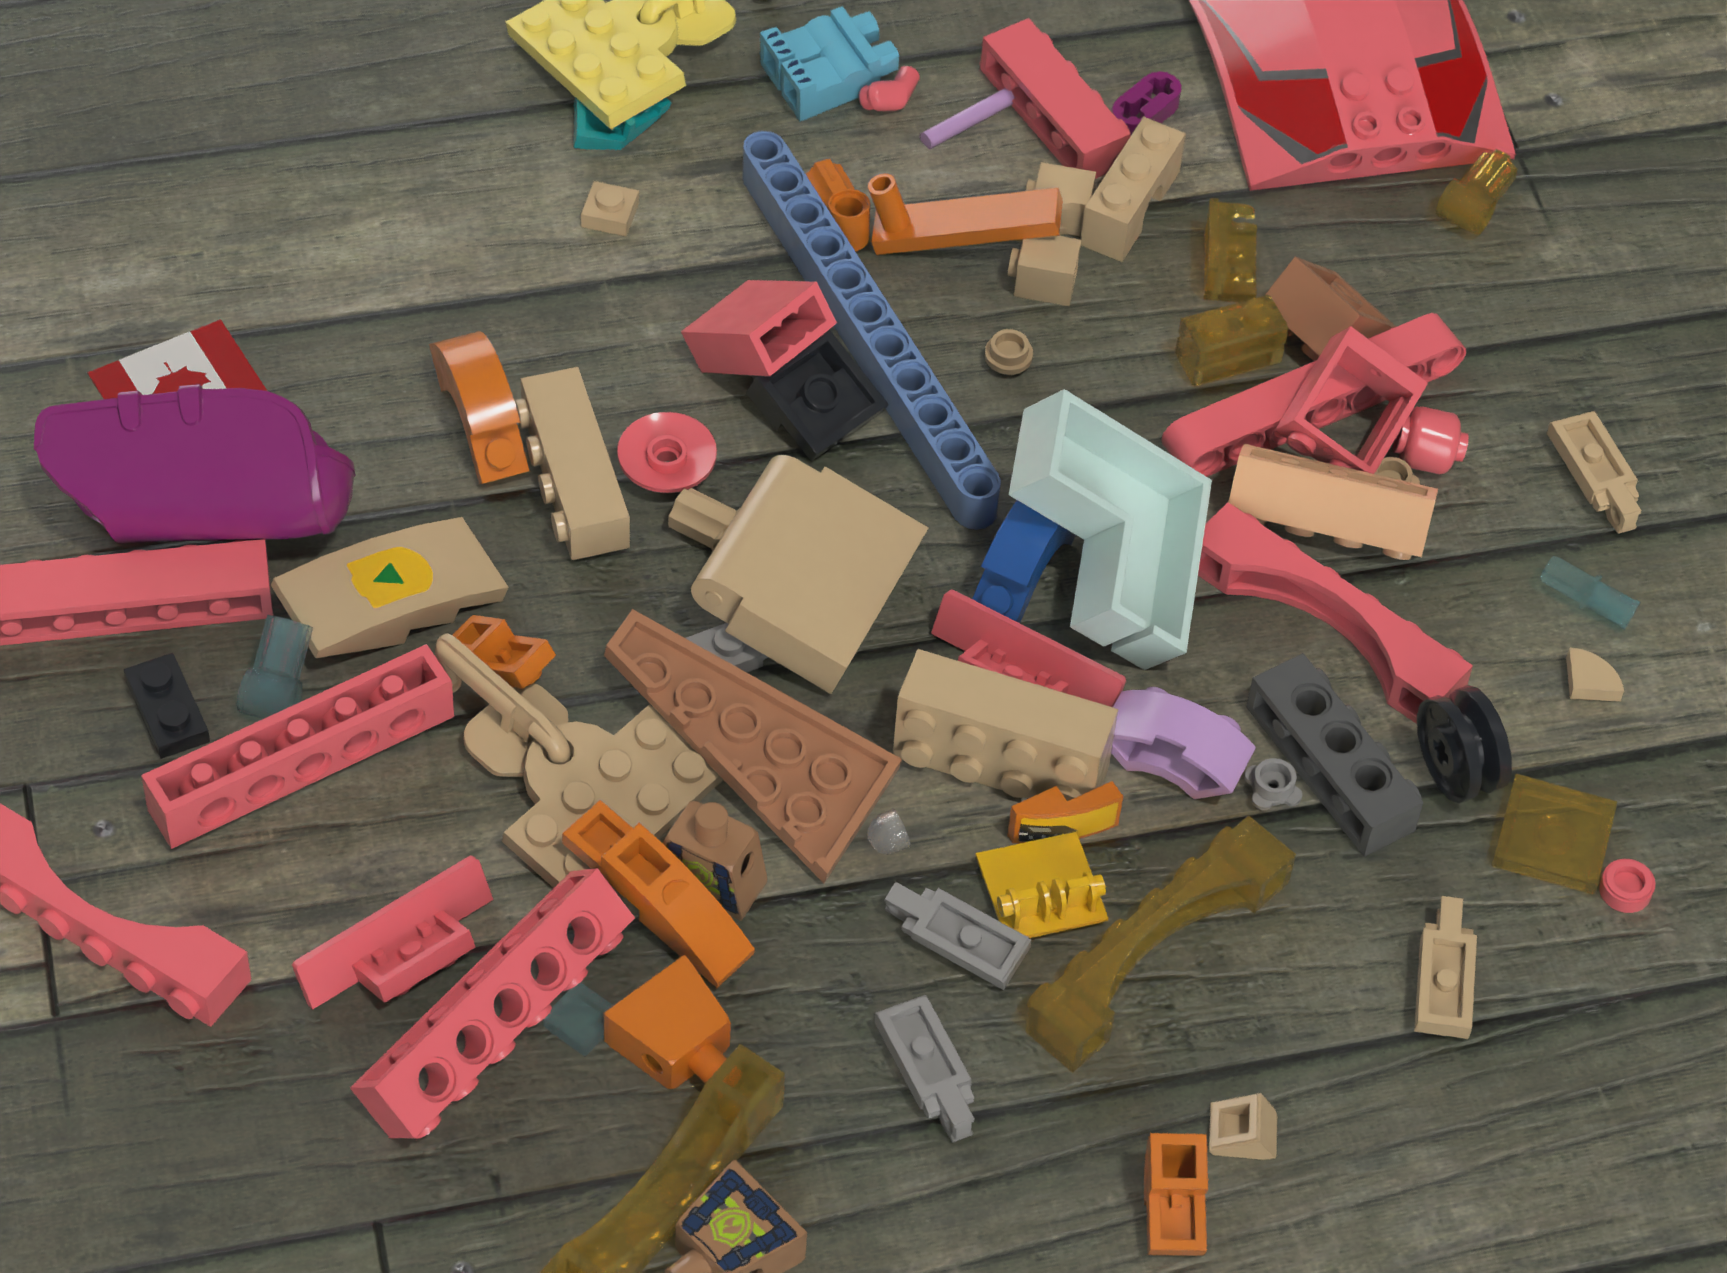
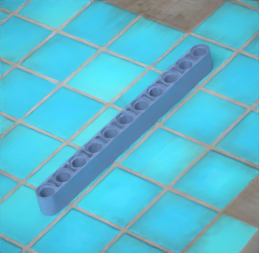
M770 131L752 133L745 139L743 145L742 179L744 185L804 280L818 283L837 322L834 328L860 369L889 404L886 408L887 412L955 520L968 529L978 530L990 526L997 517L1001 484L999 474L784 140L778 134Z

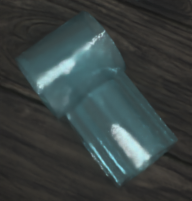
M267 615L253 668H249L245 672L237 696V711L239 713L264 719L301 702L303 685L299 679L313 627L293 620Z

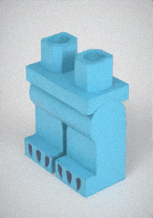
M843 6L831 10L830 16L816 17L805 26L782 34L777 27L760 32V64L779 91L781 90V95L800 122L859 98V92L863 86L880 81V77L899 69V53L891 41L871 47L870 43L879 40V27L870 11L850 17Z

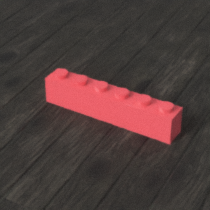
M265 539L235 540L229 543L199 546L184 545L178 548L148 551L133 550L127 553L97 556L81 555L76 558L46 561L30 560L25 563L0 565V646L273 618Z

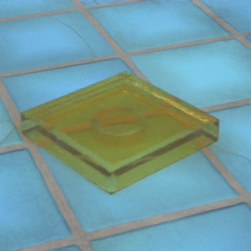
M1515 774L1492 866L1595 894L1618 801Z

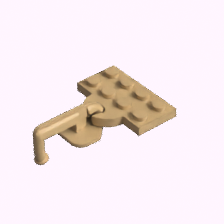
M443 634L436 642L435 657L452 680L453 693L461 687L463 680L489 703L487 707L469 721L465 728L463 740L466 750L493 775L523 777L527 794L535 803L531 809L504 831L502 842L553 888L571 871L591 869L562 844V833L599 800L604 802L631 827L634 828L640 822L659 839L675 824L690 801L700 802L723 781L703 757L650 704L615 735H612L597 725L578 721L568 722L567 709L540 685L532 683L524 689L511 687L453 635Z

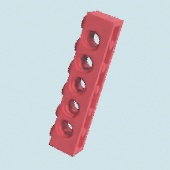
M425 644L142 774L147 810L168 845L173 849L453 718L452 680L429 646Z
M598 868L571 871L370 1067L350 1089L389 1138L419 1139L426 1136L438 1126L441 1121L439 1114L452 1101L464 1098L475 1089L479 1083L477 1076L489 1064L497 1063L511 1053L516 1046L514 1039L526 1027L538 1024L551 1012L552 1006L550 1003L562 991L572 989L587 976L588 970L586 967L598 955L608 953L622 941L624 937L622 931L635 917ZM569 923L572 925L574 929V941L572 945L570 944L567 937V928ZM533 959L536 960L539 968L536 980L533 979L531 974ZM497 994L502 1000V1012L499 1017L494 1010V1000ZM460 1031L463 1032L466 1040L465 1049L462 1054L458 1051L456 1044ZM423 1067L428 1074V1085L424 1092L419 1085V1074Z

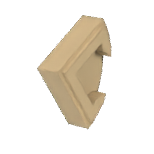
M1569 647L1566 662L1570 699L1621 702L1624 687L1615 669L1607 661L1594 653Z

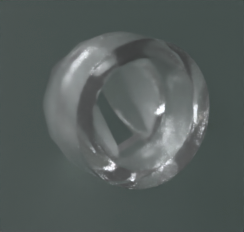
M894 808L879 814L871 820L867 828L868 841L877 852L889 855L911 847L907 831Z

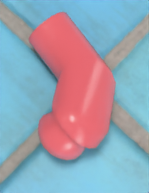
M903 66L899 69L893 81H875L870 85L863 86L859 92V102L866 110L874 109L883 112L901 110L909 101L920 80V75L913 67Z

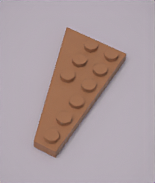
M632 609L606 645L604 657L688 744L703 757L716 773L800 860L825 883L896 775L902 759Z

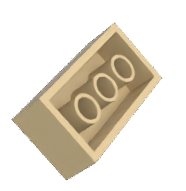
M917 649L898 695L893 754L914 767H927L953 775L963 782H977L1003 790L1006 794L1016 798H1031L1057 786L1065 799L1069 801L1103 785L1109 768L1118 709Z

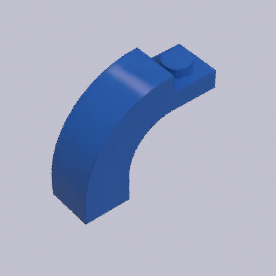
M1017 500L1004 519L981 565L985 570L972 600L1021 623L1036 585L1049 560L1061 545H1072L1076 535Z

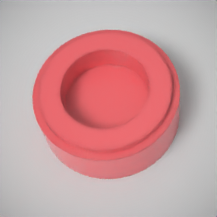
M1618 859L1611 862L1605 868L1599 884L1600 895L1605 903L1611 908L1624 913H1635L1643 910L1649 904L1655 890L1653 873L1647 866L1633 859Z

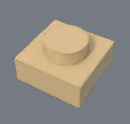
M594 181L581 213V227L627 237L639 205V190Z

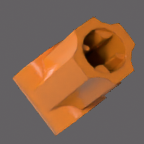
M830 158L815 162L813 167L805 173L853 249L855 251L863 249L868 244L870 238L869 198L865 193L854 188L841 164L831 162Z

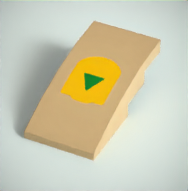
M463 517L417 525L367 539L301 565L273 578L271 587L315 658L404 644L411 629L453 623L460 608L502 602L509 588Z

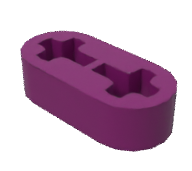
M1152 72L1116 99L1112 106V113L1117 119H1121L1126 123L1131 135L1143 117L1163 123L1179 108L1182 88L1180 80L1168 72Z

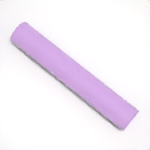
M1006 88L922 132L920 134L921 142L928 149L943 143L1011 106L1012 100L1015 99L1014 94Z

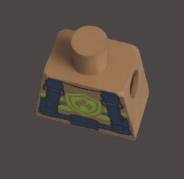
M690 801L668 832L663 844L701 881L731 917L742 921L767 883V873L759 834L753 827L728 816L725 807L719 803L708 802L702 804L698 801Z
M734 1160L678 1220L676 1224L675 1247L682 1257L668 1267L665 1273H784L805 1260L807 1232Z

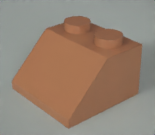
M1298 257L1293 258L1260 301L1273 313L1269 317L1270 322L1289 336L1295 333L1304 342L1301 350L1313 361L1318 360L1332 336L1350 326L1366 338H1371L1396 327L1335 271Z

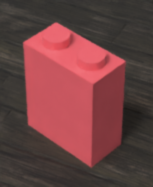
M747 280L682 330L681 333L702 373L771 376L836 325L837 322L817 282Z

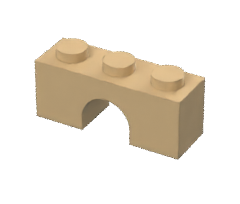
M1146 117L1142 118L1085 206L1081 246L1123 262L1142 232L1144 216L1151 198L1161 201L1180 172L1186 133Z
M1041 162L1037 181L1028 179L1026 191L1059 187L1063 199L1060 234L1058 236L1016 240L1023 243L1021 249L1012 248L1009 261L1008 276L1016 277L1014 297L1070 306L1078 270L1081 240L1061 235L1081 237L1085 206L1094 192L1095 171Z

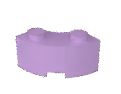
M1149 687L1146 690L1122 691L1113 708L1118 709L1111 754L1126 771H1144L1161 776L1179 786L1193 799L1231 794L1256 749L1254 744L1241 732L1239 724L1232 718L1225 715H1217L1201 705L1171 695L1161 688Z

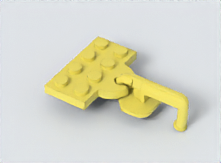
M544 0L506 21L508 35L607 127L612 129L685 87L684 72L670 61L667 56L673 52L676 45H705L727 33L736 23V14L734 8L725 0H612L606 3L603 0Z

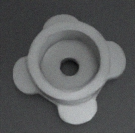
M1270 758L1262 761L1258 766L1252 765L1247 768L1244 779L1252 787L1254 793L1252 804L1256 808L1269 810L1272 806L1280 804L1296 806L1302 799L1301 789L1295 786L1297 778L1295 768L1290 763L1282 759ZM1269 784H1273V785H1276V786H1278V787H1277V788H1271V787L1269 786Z

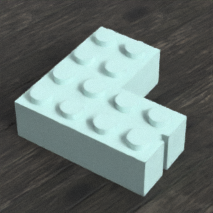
M1065 389L1025 408L1022 416L1009 495L1084 539L1070 627L1102 646L1112 643V652L1143 670L1187 653L1212 480Z

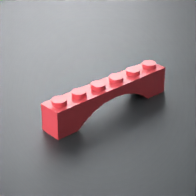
M1228 502L1205 524L1198 571L1199 577L1226 595H1246L1279 601L1304 610L1331 625L1351 641L1369 662L1381 683L1387 704L1417 724L1418 709L1423 701L1437 695L1449 698L1453 691L1468 685L1473 665L1464 660L1458 652L1446 648L1422 632L1416 624L1404 620L1383 606L1374 596L1362 592L1341 578L1335 570L1323 566L1302 552L1293 542L1281 538L1260 524L1251 514L1242 512Z
M0 803V904L14 914L25 913L35 919L39 926L54 939L62 940L66 938L79 946L84 955L99 966H105L106 964L123 973L126 980L139 991L147 993L151 990L166 999L169 1006L180 1016L186 1019L195 1017L210 1027L250 983L251 973L247 951L204 925L186 927L146 925L115 917L87 903L67 888L49 867L37 844L32 822Z

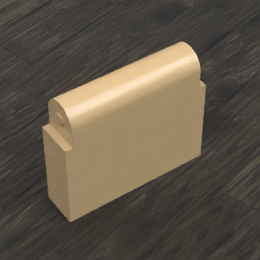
M778 455L769 461L693 582L691 593L694 600L704 610L729 624L725 632L832 694L929 528L827 467H824L820 473L794 457Z

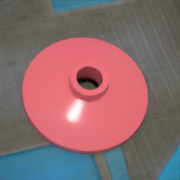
M659 412L641 417L626 428L620 437L617 455L622 471L636 485L654 492L675 493L681 492L683 489L693 488L709 476L716 463L717 448L711 432L698 420L680 413Z

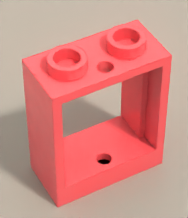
M1350 326L1330 338L1275 431L1285 437L1288 446L1301 455L1311 456L1317 461L1375 474L1428 382ZM1337 364L1389 401L1357 457L1304 419Z

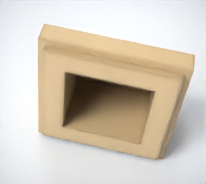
M1262 1093L1210 1103L1209 1152L1212 1155L1261 1160L1276 1158L1277 1112Z

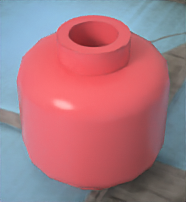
M1415 407L1393 442V452L1398 453L1400 459L1408 463L1411 469L1434 474H1445L1450 470L1454 461H1463L1468 447L1469 435L1468 433L1461 432V423L1456 414L1427 407Z

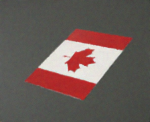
M221 319L87 372L103 399L118 398V393L138 390L142 395L177 392L179 386L200 384L203 389L245 388L267 391Z

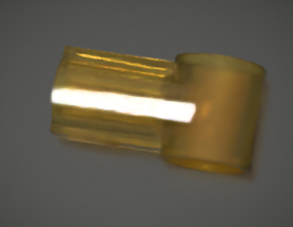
M1497 149L1490 153L1483 152L1461 180L1454 178L1445 188L1436 208V216L1479 236L1490 222L1497 202L1515 181L1518 169L1511 162L1510 156Z

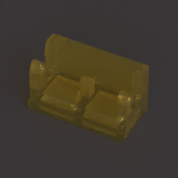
M1210 198L1204 229L1203 300L1255 304L1257 296V225L1232 221L1236 217L1254 218L1255 208L1252 206L1219 202L1217 198Z

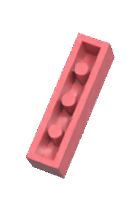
M1029 18L983 37L980 70L998 91L1004 88L1012 91L1015 99L1012 100L1011 106L1058 161L1066 167L1095 171V179L1106 175L1131 137V133L1126 123L1121 119H1117L1104 104L1101 95L1096 90H1092L1079 76L1074 64L1066 61L1057 51L1050 37L1046 33L1041 32Z

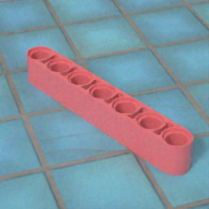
M1437 313L1425 314L1368 338L1427 382L1453 371L1460 365L1466 355L1464 345ZM1316 361L1179 418L1168 426L1161 438L1163 446L1172 456L1208 477L1236 465L1244 444L1269 450L1285 444L1286 438L1275 431ZM1337 364L1304 419L1317 429H1320L1386 401V399Z

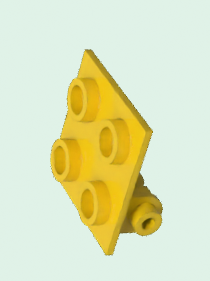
M1077 832L977 852L975 855L998 921L1029 938L1102 923L1109 919L1101 896L1106 895L1104 879L1101 874L1092 875Z

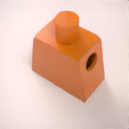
M685 955L604 1012V1041L612 1049L667 1089H676L696 1074L710 1090L714 1091L724 1086L735 1072V1066L723 1055L730 1046L731 1022L729 1017Z

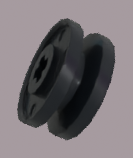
M1467 685L1453 691L1449 698L1437 695L1426 699L1420 704L1417 713V735L1421 753L1437 787L1450 801L1460 804L1476 797L1479 791L1492 793L1501 790L1509 784L1512 774V755L1507 733L1495 707L1479 688Z

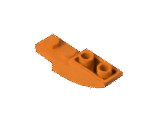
M599 800L562 833V844L591 869L598 868L608 883L640 910L639 921L679 956L685 955L695 969L716 988L754 954L755 948L723 906L701 881L640 822L634 828L631 827L604 802Z

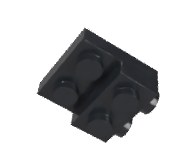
M830 329L771 376L750 375L754 381L746 391L747 395L773 428L777 430L784 426L810 461H813L874 419L889 405Z

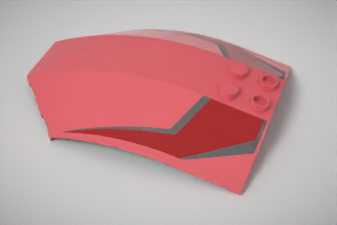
M1188 0L1202 29L1219 77L1249 191L1514 159L1516 155L1485 51L1463 0Z

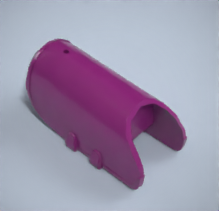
M200 384L179 386L177 392L142 395L139 390L118 393V398L49 406L41 410L35 423L34 450L37 452L42 470L60 491L71 497L87 516L100 523L118 544L291 539L321 533L329 534L335 531V528L346 516L353 496L354 477L356 476L353 461L346 455L328 447L323 437L312 430L311 423L301 408L286 398L269 391L245 388L203 389Z

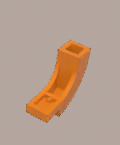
M478 331L429 344L441 392L447 390L451 394L460 414L479 484L529 472L528 462L517 423H520L515 401L501 362L487 336L483 332Z

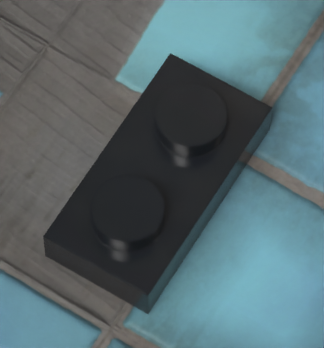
M173 652L124 669L126 683L160 759L210 742L208 728Z

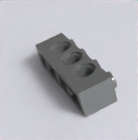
M1302 653L1252 678L1246 708L1364 857L1415 832L1423 806L1418 788L1409 779H1404L1392 764L1386 748L1380 742H1375L1361 725L1357 712L1350 705H1345L1332 689L1331 683L1323 670L1315 668L1305 654Z

